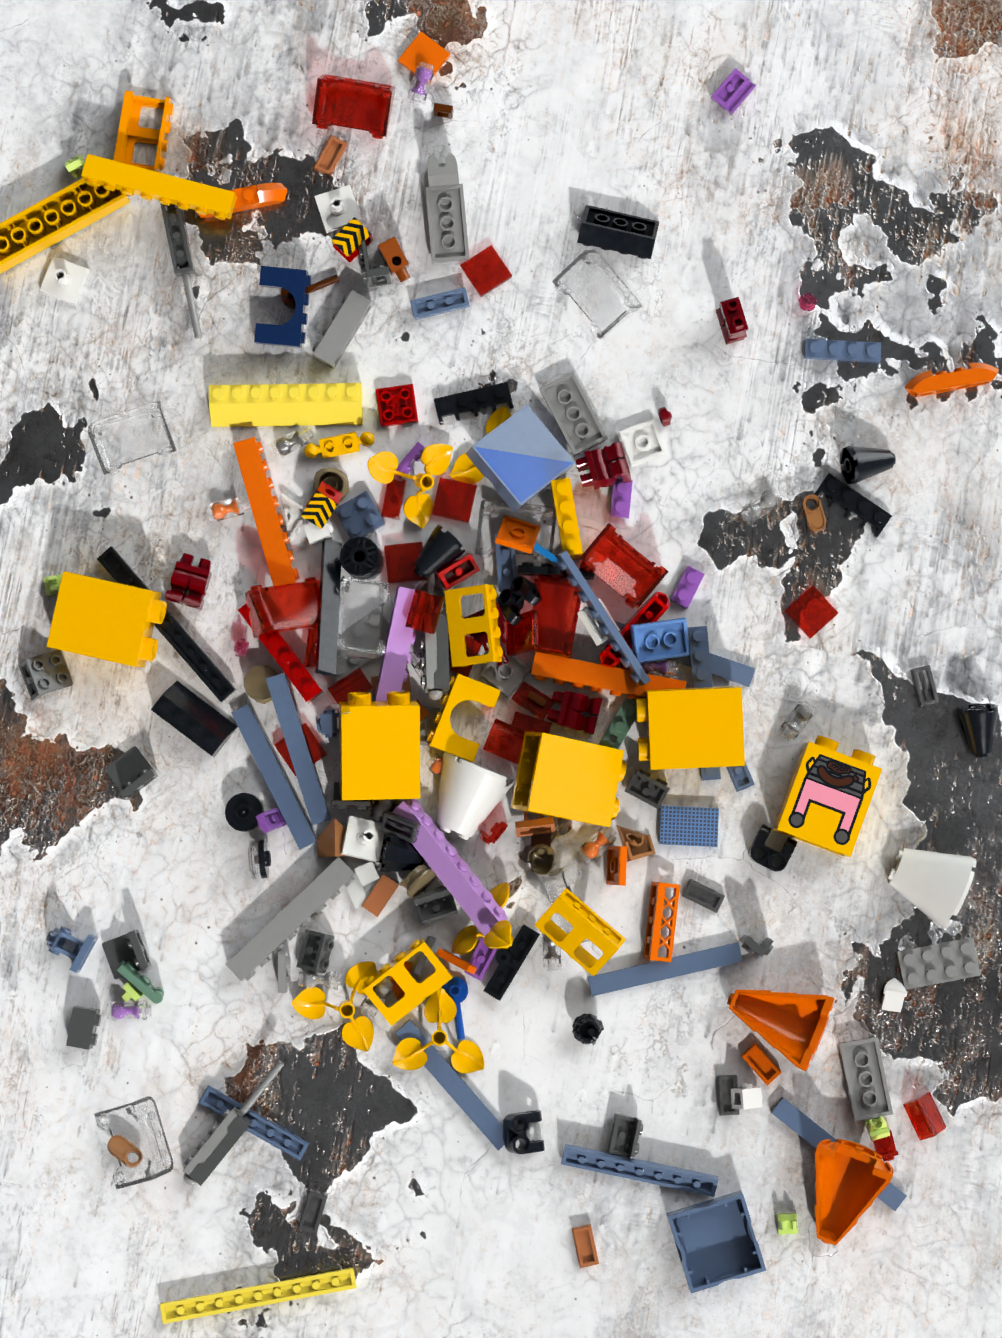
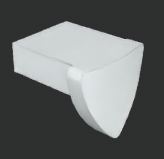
M893 978L884 987L881 1010L901 1012L904 998L907 997V991L900 981Z

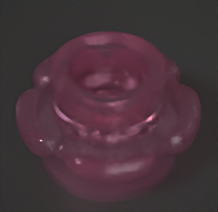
M812 293L801 295L799 298L800 308L804 311L814 310L815 305H817V298Z

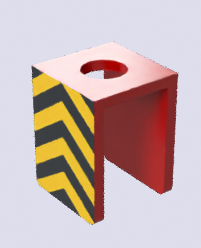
M354 217L331 240L334 243L333 247L350 263L359 255L358 247H362L361 241L365 240L367 247L373 241L372 234Z
M322 481L307 503L301 516L322 529L339 504L343 494Z

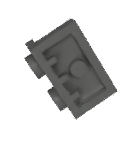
M306 929L296 967L317 973H325L329 966L331 950L334 947V936Z

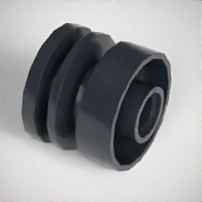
M366 537L349 539L340 551L342 567L352 578L358 581L375 579L384 567V557L381 550L371 539ZM361 557H365L363 561L359 562Z

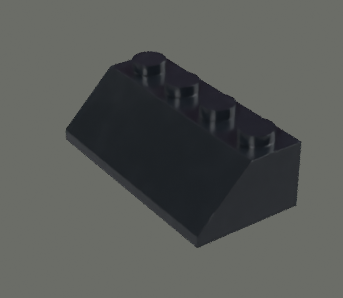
M586 205L577 243H582L585 246L599 247L603 250L617 251L624 255L630 254L641 259H651L660 221Z
M178 681L169 687L151 708L154 713L213 757L218 754L238 727Z

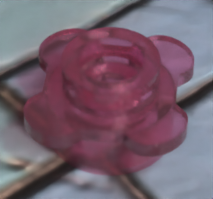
M244 638L236 641L234 646L235 656L244 657L246 655L249 642L245 641Z

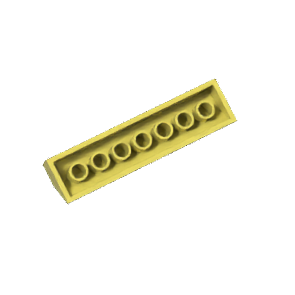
M362 383L209 385L211 427L363 425Z

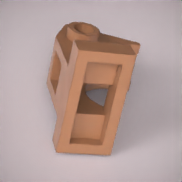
M523 811L524 821L515 822L517 837L555 833L553 817L544 818L542 814H539L540 819L528 820L527 811Z

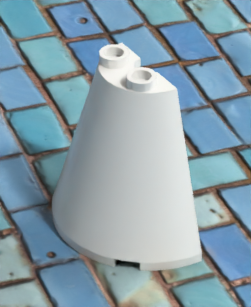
M444 752L436 823L441 825L440 830L451 833V830L458 833V837L468 840L513 786L515 779L495 773Z
M903 848L902 851L899 850L895 861L898 862L895 869L891 868L887 877L890 879L888 884L937 925L947 929L953 921L950 919L951 916H957L967 896L975 873L971 869L976 867V859L969 856Z

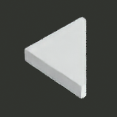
M282 492L280 495L288 537L292 541L306 521L301 516L305 507Z

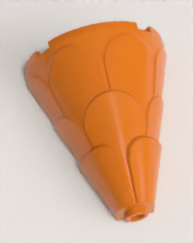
M736 990L734 994H730L727 1004L729 1009L753 1032H757L797 1068L806 1072L810 1066L809 1062L813 1060L822 1039L835 998L827 995L771 992L770 990Z
M825 1139L818 1143L815 1151L817 1238L821 1239L822 1242L837 1245L857 1224L859 1217L873 1204V1201L891 1182L894 1172L889 1162L884 1163L881 1160L883 1156L866 1146L843 1139H837L836 1142H830V1139Z

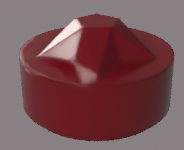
M665 407L659 408L658 416L662 426L671 425V412L667 411Z

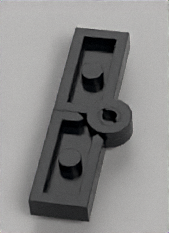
M523 562L522 565H518V575L555 578L568 577L565 570H561L560 567H555L552 564H541L540 567L533 566L534 563ZM579 566V571L585 579L594 580L595 570H591L589 566Z
M524 924L522 925L513 940L512 946L508 950L497 952L496 961L499 965L483 990L484 992L499 1001L501 1000L539 937V933Z

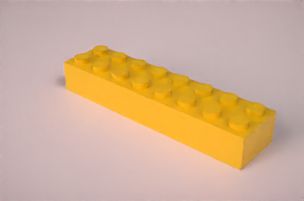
M82 178L1 222L0 274L131 203L129 198L121 190L115 189V191H110L98 184L97 186H91L86 184V181Z

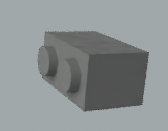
M82 1006L73 1007L66 1046L89 1050L96 1045L98 1034H95L96 1027L100 1026L102 1015H99V1009Z

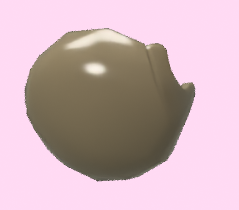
M536 844L530 848L527 861L531 865V871L538 875H547L552 872L556 864L554 850L546 844Z

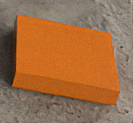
M421 31L400 56L398 62L417 77L421 68L429 69L430 76L425 81L428 84L451 55Z
M504 515L495 543L532 554L541 526Z
M627 846L607 847L606 885L626 886Z

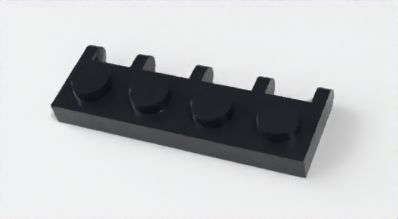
M508 382L434 399L440 425L444 423L443 417L455 415L456 421H460V413L473 411L474 416L477 417V409L492 406L494 412L497 410L496 405L508 403L510 409L514 408Z
M828 473L814 494L819 496L820 492L831 498V501L828 503L830 507L834 502H837L847 509L844 514L845 517H848L851 512L862 519L861 528L866 523L875 528L877 531L874 533V537L876 538L892 517L888 512L830 473Z

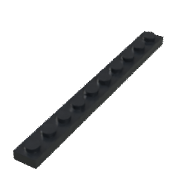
M112 546L97 558L117 583L150 590ZM166 609L162 624L155 623L154 626L218 700L223 702L237 689Z

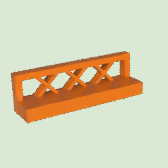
M651 882L643 959L664 962L672 961L680 885ZM666 887L674 888L673 897L669 900L665 896ZM668 906L671 909V916L665 919L662 915L663 909ZM666 925L669 929V935L663 939L660 931ZM662 945L667 949L666 958L657 957L658 949Z

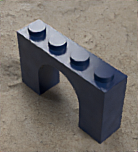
M261 266L259 285L261 287L279 288L289 291L294 297L296 308L292 318L284 324L256 323L254 342L256 344L302 348V344H305L306 332H303V327L307 325L308 320L305 306L309 305L307 287L311 285V275H308L307 270Z

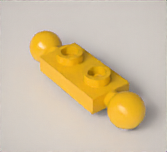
M355 431L319 439L320 445L318 446L313 443L307 444L304 448V454L308 458H315L319 453H322V458L324 459L360 451L359 445L361 444L365 447L372 446L375 437L371 432H364L360 437H357Z

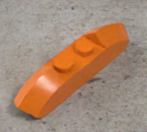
M264 183L228 191L235 192L237 197L233 213L280 204L285 201L288 189L282 183ZM197 213L201 218L214 217V215L208 213L207 215Z
M968 363V369L960 367L950 373L939 371L933 375L930 370L915 376L904 388L910 395L916 398L986 385L995 378L999 369L984 363Z

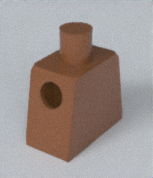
M395 236L379 244L377 251L386 267L389 268L391 276L396 274L401 283L411 278L406 270L409 263ZM398 260L400 264L396 266L392 261Z

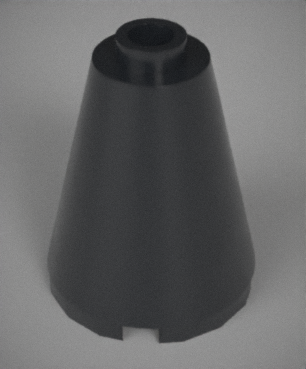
M848 446L843 448L840 453V465L844 464V470L841 472L847 484H855L893 468L896 462L894 453L887 449Z
M440 525L434 528L413 564L415 568L413 571L420 578L423 576L428 578L465 552V549H460L462 544L448 530L444 533L441 530L443 527Z
M971 704L969 709H964V706L959 707V714L971 752L976 754V757L988 756V753L992 751L998 705L995 704L993 708L991 704Z

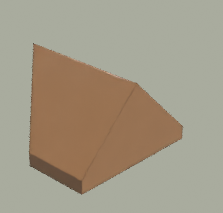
M335 818L317 837V857L346 856L341 854L345 827Z
M616 825L622 846H627V862L655 854L650 835L647 836Z

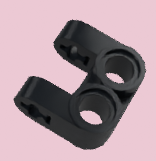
M517 576L512 581L510 589H504L499 594L497 602L506 620L516 626L523 619L520 611L524 606V602L527 601L531 605L536 606L542 600V596L536 584L523 576Z
M762 824L749 848V857L753 862L771 871H782L786 867L797 845V841L788 837L779 853L765 845L772 828ZM758 847L764 851V855L760 859L754 855V851ZM775 856L781 860V865L777 868L771 863Z
M540 1110L512 1113L504 1118L503 1127L507 1132L505 1139L507 1151L515 1154H528L545 1150L544 1140L530 1141L526 1135L529 1123L542 1121ZM515 1120H517V1122H518V1125H517L516 1128H514V1122H515ZM517 1140H519V1142H520L518 1148H516V1141H517Z

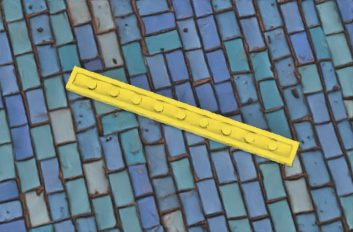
M354 1267L163 1302L160 1303L162 1322L166 1324L355 1289L357 1284Z

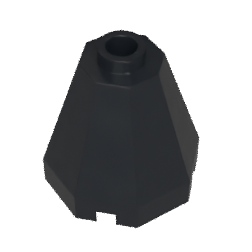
M384 833V836H387L386 840L383 839L379 860L381 867L377 866L378 871L396 872L413 870L424 863L423 857L411 843L399 838L395 834Z

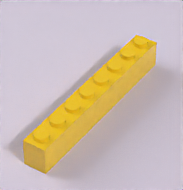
M87 154L81 174L84 181H86L85 183L91 186H97L98 184L110 191H115V189L121 190L122 193L133 196V194L140 195L142 199L148 201L152 199L159 200V203L169 206L174 204L182 210L193 209L201 215L212 214L220 220H225V218L231 219L237 199L235 192L91 154Z

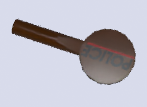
M337 275L311 284L310 287H307V294L339 282ZM282 289V302L288 308L295 309L296 304L293 295L289 291Z

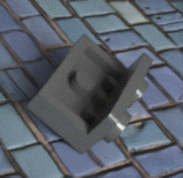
M642 769L640 771L636 770L624 792L659 809L670 790L667 787L668 783L659 778L655 781L650 778V773Z
M440 886L431 892L419 893L413 897L421 925L458 914L454 897L445 886Z
M743 935L740 939V942L743 943L741 946L750 954L756 953L761 957L763 955L767 956L774 947L771 945L774 941L770 938H766L761 945L747 935Z
M615 1113L607 1152L634 1159L639 1151L638 1138L643 1132L642 1120Z

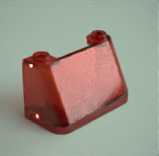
M323 74L317 78L312 124L317 125V128L328 129V126L336 125L369 131L373 138L383 139V136L386 137L388 133L396 87Z
M608 523L579 558L581 562L580 567L586 572L591 571L625 599V604L630 608H639L669 571L662 566L654 567L655 562L649 561L622 539L623 536L619 535L617 537L616 528Z
M539 575L538 579L534 578V584L537 585L542 600L532 608L528 635H523L522 646H525V651L535 653L536 651L570 658L578 620L577 613L581 604L578 596L579 591L569 583L568 579Z
M316 577L304 579L305 582L264 588H262V585L250 587L251 590L247 591L245 596L253 637L259 638L264 637V634H275L277 632L308 627L318 628L320 580H316Z

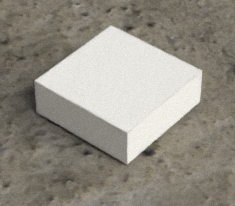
M372 861L354 869L362 886L380 879Z

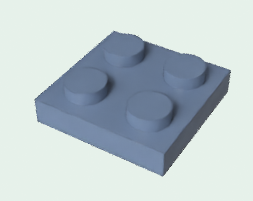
M367 491L334 510L350 539L364 537L386 525Z

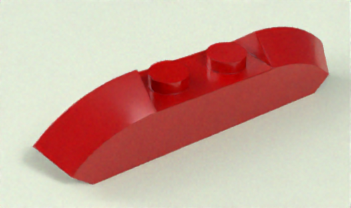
M658 591L655 592L619 630L630 649H632L630 625L656 622L671 605L666 594ZM608 643L600 653L601 666L614 668L620 662V654L618 651L615 652Z

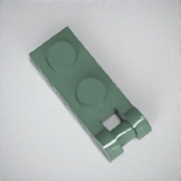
M625 698L599 745L619 749L636 719V703ZM611 734L617 737L616 742L609 739Z
M123 960L118 965L117 971L153 1003L158 1004L162 1002L164 996L162 988H155L151 984V980L144 974L140 975L136 971L137 968L131 962L127 963Z

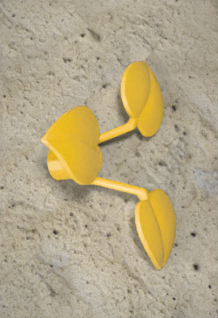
M505 406L498 408L489 417L486 423L487 434L512 416ZM466 453L458 457L450 473V477L465 484L477 483L484 477Z
M446 444L427 446L420 456L421 462L426 465L424 467L425 473H419L416 476L396 471L398 459L393 453L388 451L379 452L369 458L368 470L377 482L383 484L391 483L394 474L414 480L415 486L420 488V490L416 492V496H409L406 499L403 511L408 520L418 527L424 528L431 517L433 501L429 494L421 493L433 487L434 478L431 474L441 475L448 469L453 447Z
M508 882L501 883L489 891L495 902L502 908L509 898L510 886ZM507 920L497 922L485 936L477 932V928L474 925L463 928L454 939L452 953L463 955L470 952L477 944V937L479 936L484 938V944L488 948L507 949L512 946L514 940L513 936H511L510 922Z
M371 961L361 962L348 970L345 983L348 987L353 988L349 1001L344 1000L339 1006L326 1003L325 993L320 988L308 987L292 1000V1006L300 1015L308 1019L321 1018L325 1014L324 1006L339 1011L343 1018L351 1020L342 1028V1038L345 1043L353 1048L368 1052L373 1042V1025L365 1016H359L354 1020L355 1008L352 1003L356 990L359 994L366 995L362 990V985H364L363 982L371 975L374 977L377 974L375 963Z
M442 988L435 991L429 997L424 1007L426 1020L430 1023L437 1022V1030L432 1034V1041L421 1047L420 1041L415 1038L403 1039L398 1044L392 1064L400 1069L417 1070L423 1067L428 1059L427 1054L423 1050L432 1044L435 1046H443L445 1044L455 1051L451 1056V1064L456 1071L472 1073L483 1070L485 1067L483 1054L475 1043L463 1040L459 1043L458 1048H455L447 1041V1034L441 1030V1022H451L457 1012L455 1002Z

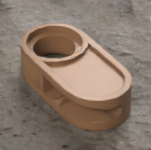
M808 495L802 501L805 520L811 531L820 532L826 525L822 504L816 495ZM808 499L815 500L816 508L809 509L806 506V501Z
M120 1135L110 1138L107 1149L111 1155L129 1168H135L140 1165L143 1155L136 1146ZM129 1153H136L138 1161L135 1163L129 1162L127 1155Z

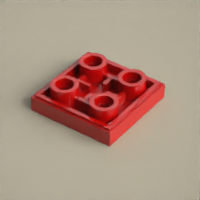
M413 384L376 389L381 427L418 422Z

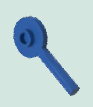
M453 977L442 986V989L445 990L456 1004L455 1025L457 1040L465 1039L460 1003L468 995V986L463 979Z

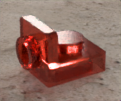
M503 821L500 824L496 822L490 830L492 832L491 836L481 829L479 831L482 834L480 839L488 845L491 842L495 844L508 825Z
M889 1130L890 1136L873 1141L875 1152L883 1156V1161L895 1159L894 1156L899 1155L891 1130Z

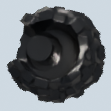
M582 1014L576 1017L572 1026L574 1038L582 1044L592 1043L594 1045L601 1034V1030H604L602 1021L592 1014Z

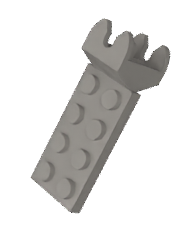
M448 153L446 165L444 163L438 164V159L432 154L427 162L429 187H425L432 264L468 261L470 258L463 184H459L457 160L452 153Z

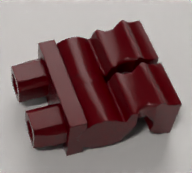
M739 297L720 302V308L715 311L720 326H724L721 330L726 345L744 340L747 337L746 331L749 328Z
M614 442L611 446H604L603 449H595L591 452L586 451L584 452L585 457L576 460L578 472L589 470V473L580 475L583 487L593 486L594 490L600 489V487H608L614 484L617 477H621L623 482H632L621 442Z
M184 553L180 562H176L170 583L172 588L166 591L164 597L168 601L202 610L204 605L203 599L206 596L212 576L210 572L211 561L201 558L198 567L192 566L194 556ZM188 586H189V591H190V593H189V595H185V594H186V591L188 590Z
M566 690L565 692L554 691L551 702L561 704L560 711L549 709L547 719L557 723L556 725L576 731L581 730L586 734L594 735L598 717L594 716L599 715L603 698L594 697L590 699L587 695ZM580 712H582V713H583V712H586V713H588L589 715H594V716L585 717V716H584L583 714H581Z

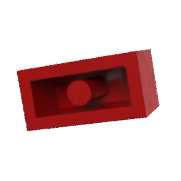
M465 553L435 572L443 588L448 590L477 573L480 569L472 555Z

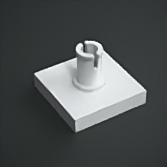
M350 185L314 196L326 233L343 228L354 217L359 222H362Z
M53 256L39 291L76 305L89 269Z
M348 816L341 854L379 862L385 833L380 830L382 823Z

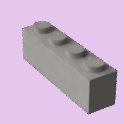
M353 290L350 294L347 293L344 296L341 309L335 311L332 316L333 322L330 326L327 325L322 333V340L320 342L317 341L312 350L315 359L332 369L336 367L373 306L372 301Z

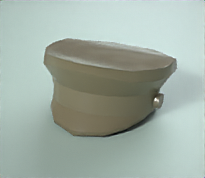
M329 467L322 468L316 472L313 483L314 492L323 481L343 494L341 502L349 492L347 475L339 469Z
M268 665L253 666L243 678L245 691L250 698H253L258 703L266 704L272 701L266 678L278 675V673Z
M422 864L413 869L399 885L406 889L407 895L410 898H413L428 888L436 878V874L432 869Z

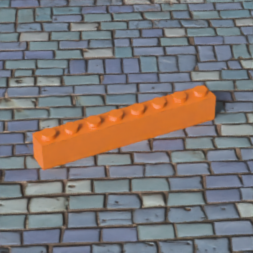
M252 437L235 442L233 446L273 587L278 591L298 585L297 580L300 577L297 568L293 569L292 561H295L292 550L288 551L286 544L289 543L287 532H283L281 525H284L282 514L277 513L276 509L279 503L276 495L273 496L271 489L274 488L271 477L267 478L266 471L269 470L266 459L262 460L261 453L264 452L261 441L257 442L256 438Z
M536 651L531 676H534V680L545 682L546 679L553 680L554 684L558 685L570 683L573 688L583 689V686L590 687V691L598 693L606 690L610 691L609 695L618 697L621 694L629 695V699L633 700L640 699V697L646 698V690L686 688L687 682L647 674L651 681L645 685H639L632 680L630 670L601 666V664Z

